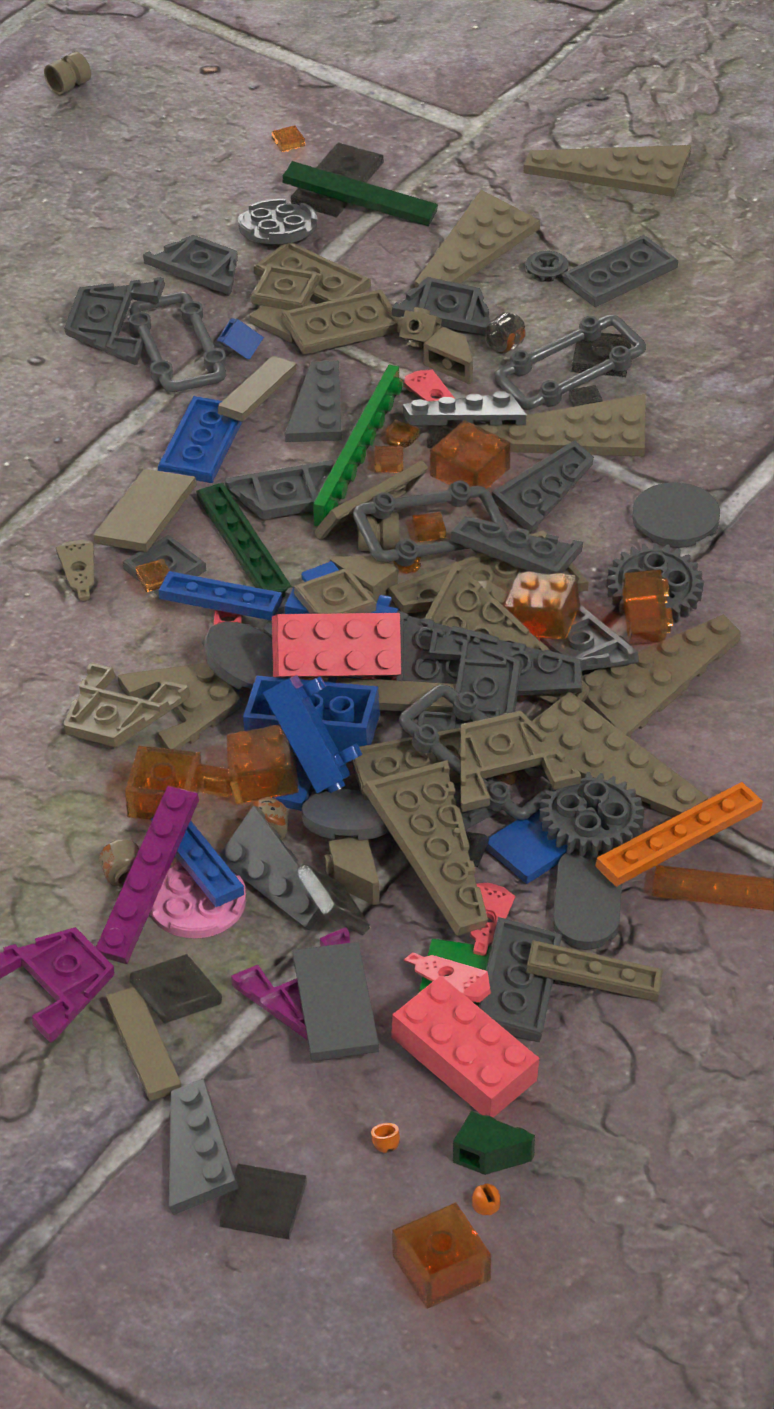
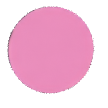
M178 861L174 863V867L169 868L150 911L151 917L156 924L173 935L185 938L214 936L233 926L241 917L246 905L245 885L242 878L235 874L244 885V895L215 907Z

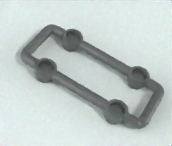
M176 292L162 295L159 303L135 301L131 304L129 308L130 330L135 336L141 337L152 362L150 366L151 378L156 384L162 385L169 392H179L216 384L225 379L226 355L224 351L215 349L202 321L203 306L200 302L193 301L192 297L185 292ZM182 303V319L186 324L193 325L205 351L204 366L210 374L172 381V364L162 360L149 331L151 329V317L149 314L141 311Z
M607 315L598 320L594 316H586L580 322L578 330L529 354L524 350L515 351L510 357V363L496 371L495 380L505 392L511 393L520 407L524 409H533L542 404L553 406L560 403L562 394L612 369L624 371L630 368L632 360L645 352L646 343L616 315ZM609 326H614L634 346L630 349L621 345L614 347L609 354L608 360L559 384L553 380L543 382L539 389V394L531 398H527L507 378L512 374H528L532 370V364L581 340H597L601 336V330Z
M461 480L451 483L446 491L393 498L391 494L381 492L374 496L372 502L357 505L353 512L354 519L372 556L377 561H395L401 566L412 565L416 557L470 548L451 540L416 545L414 541L404 539L399 541L394 549L384 551L366 517L367 514H372L379 519H387L391 516L393 510L448 502L455 507H463L469 498L479 497L492 522L502 524L503 529L509 531L489 490L482 486L469 487L466 482Z
M437 685L405 709L400 715L399 723L413 737L412 745L417 751L422 753L432 752L442 761L448 760L449 767L461 776L460 759L438 742L439 734L436 728L430 724L418 726L412 720L441 697L446 698L453 704L452 711L461 720L479 721L489 717L478 709L479 701L475 694L471 692L459 694L448 685ZM542 765L524 769L532 777L543 776L549 781ZM483 779L490 796V806L486 807L493 811L503 810L517 820H525L531 817L540 809L541 799H544L545 791H552V786L549 784L523 807H519L510 800L511 793L506 784L502 782L490 784L487 780Z

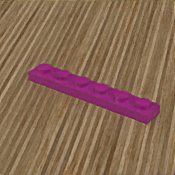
M167 786L96 945V948L106 959L128 964L199 802L197 793Z

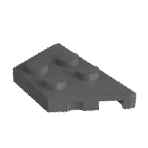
M191 235L179 242L165 245L164 251L153 255L150 251L143 254L144 264L230 295L238 254L234 249Z
M427 277L420 283L419 287L412 289L406 294V299L402 303L398 304L396 302L392 307L391 316L404 317L405 310L414 311V307L430 310V315L442 319L441 326L489 337H494L495 324H491L488 306L484 303V296L478 287Z
M333 460L225 478V486L233 496L262 519L314 511L313 504L333 468Z
M578 602L570 605V613L566 617L559 616L553 625L540 635V641L550 651L581 659L582 671L639 662L637 650Z

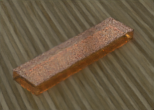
M656 865L652 896L774 911V879Z

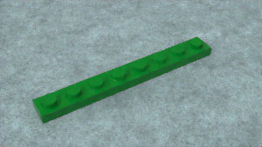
M389 364L319 492L313 504L314 526H319L329 512L338 506L340 499L343 500L346 496L349 482L355 480L359 463H364L367 448L373 446L376 431L383 427L386 413L392 410L395 396L401 393L403 379L399 378V366Z

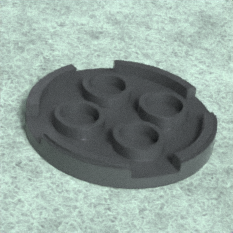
M286 199L263 200L251 204L249 210L239 215V231L244 237L259 243L286 244L296 242L310 236L316 230L317 214L311 206L305 203L300 205L286 203Z
M668 482L652 486L644 490L636 498L633 505L632 519L636 530H640L652 538L653 543L662 546L668 544L670 547L676 548L696 545V541L702 540L709 535L712 536L716 532L720 522V508L716 499L706 490L687 483Z
M221 622L209 629L202 643L207 655L206 662L222 680L238 689H241L242 686L252 689L256 676L273 677V649L270 636L257 628L238 622Z
M342 789L332 793L328 791L309 798L302 806V822L304 826L322 837L334 839L335 834L343 836L357 835L358 840H367L390 832L370 800L363 799L361 790Z

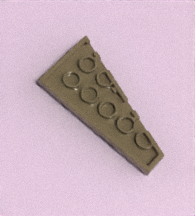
M691 145L530 150L524 163V173L674 197L691 154Z
M480 190L415 281V288L419 287L420 283L427 277L461 284L539 230L540 220Z
M646 394L526 415V425H516V420H502V425H490V422L476 424L474 451L553 454L575 440L591 455L644 457Z
M542 530L531 536L545 538L547 533ZM484 553L457 562L476 581H490L512 595V600L588 591L589 582L573 563L557 581H553L500 559L492 558ZM453 564L389 587V596L392 597V601L403 613L429 611Z
M456 561L454 562L425 616L426 619L434 620L435 623L449 627L457 626L499 637V640L510 643L526 644V647L550 651L497 599H494L478 581L473 579ZM582 680V692L572 694L582 702H585L590 692V687ZM567 693L530 696L553 705Z
M723 614L639 651V662L600 668L582 676V680L590 687V692L584 703L631 738V734L638 728L642 729L648 724V719L654 713L661 712L690 686V681L694 677H700L705 673L707 666L713 660H719L740 641L741 631Z
M571 692L567 693L531 721L546 736L545 741L554 750L558 749L565 756V762L572 769L575 767L580 772L581 779L586 777L587 772L591 773L592 778H597L600 773H603L604 780L607 781L612 776H615V784L627 782L626 790L635 789V797H641L642 801L650 804L651 809L671 817H675L708 800L705 794Z
M448 760L366 782L363 791L455 934L458 936L484 928L488 917L481 890L476 885L474 877L476 870L474 862L470 861L468 853L469 843L461 811L456 806L454 798L455 788L453 782H450L448 774L450 769Z

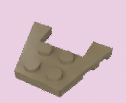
M90 662L86 669L88 675L86 679H82L79 686L80 694L78 699L73 700L63 726L67 735L118 747L191 696L190 691L186 685L164 681L149 700L104 690L116 677L113 667Z
M207 663L118 675V683L124 693L136 698L157 691L164 681L188 686L191 696L173 708L183 723L158 732V740L170 758L177 756L180 753V748L186 743L193 744L197 741L199 734L209 726L212 728L216 727L241 708L240 698L230 684L215 674Z
M522 711L461 725L460 769L462 812L490 806V796L484 784V778L542 765L553 790L580 784L581 774L575 767L572 769L565 762V756L558 749L554 750L545 741L546 736Z

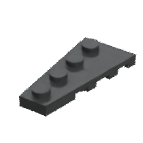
M324 360L311 362L285 432V442L342 440L339 361Z
M503 391L495 392L493 395L488 396L470 394L466 398L442 397L438 401L419 399L403 404V416L409 425H447L448 420H453L455 423L462 425H473L475 420L490 421V425H502V420H516V425H526V414L511 393Z
M574 440L494 490L492 497L502 510L524 529L529 530L531 534L593 465L594 456Z
M466 516L451 531V541L553 581L558 580L582 552L583 542L573 540L572 544L559 542V537L546 534L545 538L529 535V530L518 528L508 531L503 529L502 524Z
M253 805L219 856L230 869L304 927L311 930L330 902L310 875L299 865L298 859L282 842L281 836L265 819L261 809Z
M203 1078L171 1091L169 1208L172 1214L175 1215L239 1189L208 1087Z

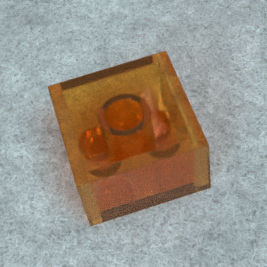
M465 420L430 449V476L448 485L461 480L466 482L469 487L482 486L487 489L510 469V442Z
M661 569L624 573L622 596L628 644L633 646L664 641L667 633H671V626H673L672 610L665 606L667 596H669L668 579L662 578Z
M518 573L504 607L529 629L536 638L566 639L580 607L577 576L565 575L563 573Z
M280 725L240 731L227 735L228 778L236 804L257 801L265 797L272 798L299 793L297 757Z
M138 746L125 789L127 817L148 820L154 818L167 786L198 794L203 779L201 752Z
M456 1202L392 1230L393 1257L426 1309L491 1281V1253Z

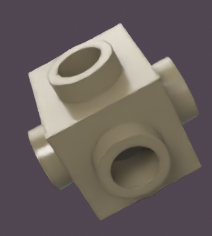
M414 307V311L405 310L404 317L401 316L398 322L397 330L400 333L399 337L407 341V346L422 349L423 344L441 328L442 319L430 315V310Z

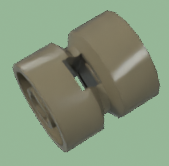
M74 51L61 58V60L58 59L45 66L44 76L51 90L58 95H62L73 89L75 85L79 86L89 81L91 69L86 58L81 53Z
M392 512L391 516L387 519H379L372 514H367L366 517L383 550L394 549L400 541L398 512ZM358 528V551H370Z

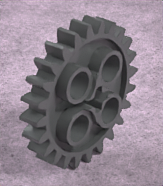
M644 543L642 544L641 551L632 546L630 555L621 552L620 559H614L613 567H609L606 583L608 588L607 595L612 597L613 606L620 605V614L629 611L630 620L639 616L641 624L646 619H651L652 625L655 626L657 619H662L663 623L668 625L670 617L679 622L680 613L688 617L690 615V608L697 609V603L702 599L704 586L702 571L697 570V562L690 563L691 556L689 554L681 557V549L679 548L674 552H670V545L668 544L663 550L659 549L657 543H654L653 549H648Z
M587 772L586 777L581 779L580 784L556 790L552 788V791H545V797L541 799L539 821L542 822V831H548L547 839H556V847L566 844L568 845V853H571L574 849H580L579 853L582 857L586 851H591L593 857H597L598 851L607 853L610 851V848H616L639 836L640 829H643L644 807L641 806L642 799L641 797H635V789L626 790L627 782L615 784V776H612L607 781L604 780L603 773H600L597 778H592L591 773Z

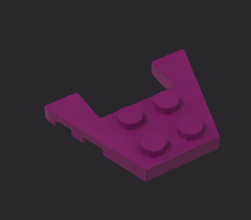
M76 927L35 938V943L18 948L16 944L3 947L4 952L0 953V979L23 966L56 1000L55 1003L32 1016L33 1025L50 1043L64 1031L115 975L114 966Z
M346 927L320 938V947L350 943V935ZM259 965L231 976L232 986L307 1040L297 978L273 987Z

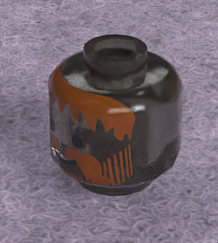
M509 312L500 314L486 325V342L492 349L500 353L511 351L524 341L525 324L523 320Z

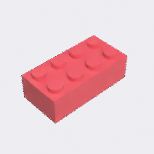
M400 613L277 614L272 616L273 677L291 678L296 675L299 678L320 676L385 677L401 675Z
M441 975L392 1014L391 1038L481 1115H488L494 1118L537 1081L540 1058Z

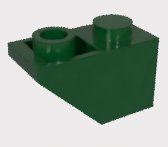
M473 1111L469 1113L453 1140V1163L484 1175L532 1162L535 1153L534 1134L527 1132L523 1128L510 1126L497 1121L491 1116L481 1115Z

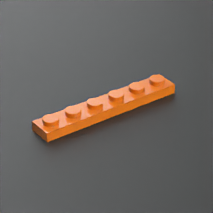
M740 782L597 857L595 867L617 887L760 811L763 801L743 782Z

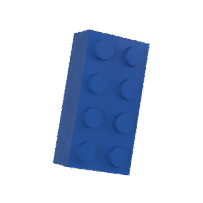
M256 676L243 715L246 745L293 749L263 692L289 678ZM301 680V682H302L303 685L306 684V683H308V682H310V681H312V680ZM324 682L326 688L310 696V699L338 751L341 752L356 743L359 747L371 745L380 716L378 686Z

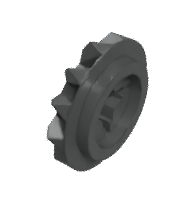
M539 251L527 258L526 270L527 273L532 274L534 279L541 278L542 281L545 279L554 281L555 277L562 278V274L568 271V260L564 255L555 251Z

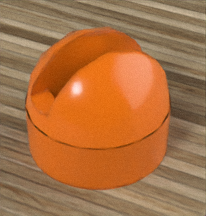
M382 1123L376 1125L371 1130L372 1143L378 1151L387 1153L389 1149L394 1151L399 1146L400 1134L397 1125Z
M488 1183L476 1187L472 1195L473 1209L481 1215L496 1213L501 1204L499 1190L494 1185ZM486 1195L490 1196L491 1202H488Z

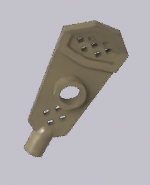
M86 540L65 542L56 547L57 555L61 561L70 588L77 590L79 600L87 601L90 599L89 588L94 586V542ZM76 569H83V571H80V572H77V571H75V570H76Z

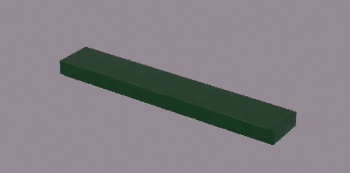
M291 161L283 174L282 183L425 226L430 225L438 209V204L294 161Z
M221 482L196 490L198 501L254 587L281 592L282 598L286 597L285 592L288 588L292 587L224 483Z

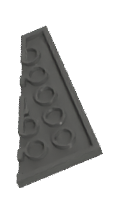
M397 611V613H400L401 675L397 676V681L457 684L460 661L431 659L429 654L433 629H440L451 637H461L468 640L472 645L483 649L487 647L521 660L522 668L518 695L582 692V662L579 658L548 650L526 647V644L510 643L499 640V637L457 626L449 627L435 623L434 620L419 619L408 616L407 613Z

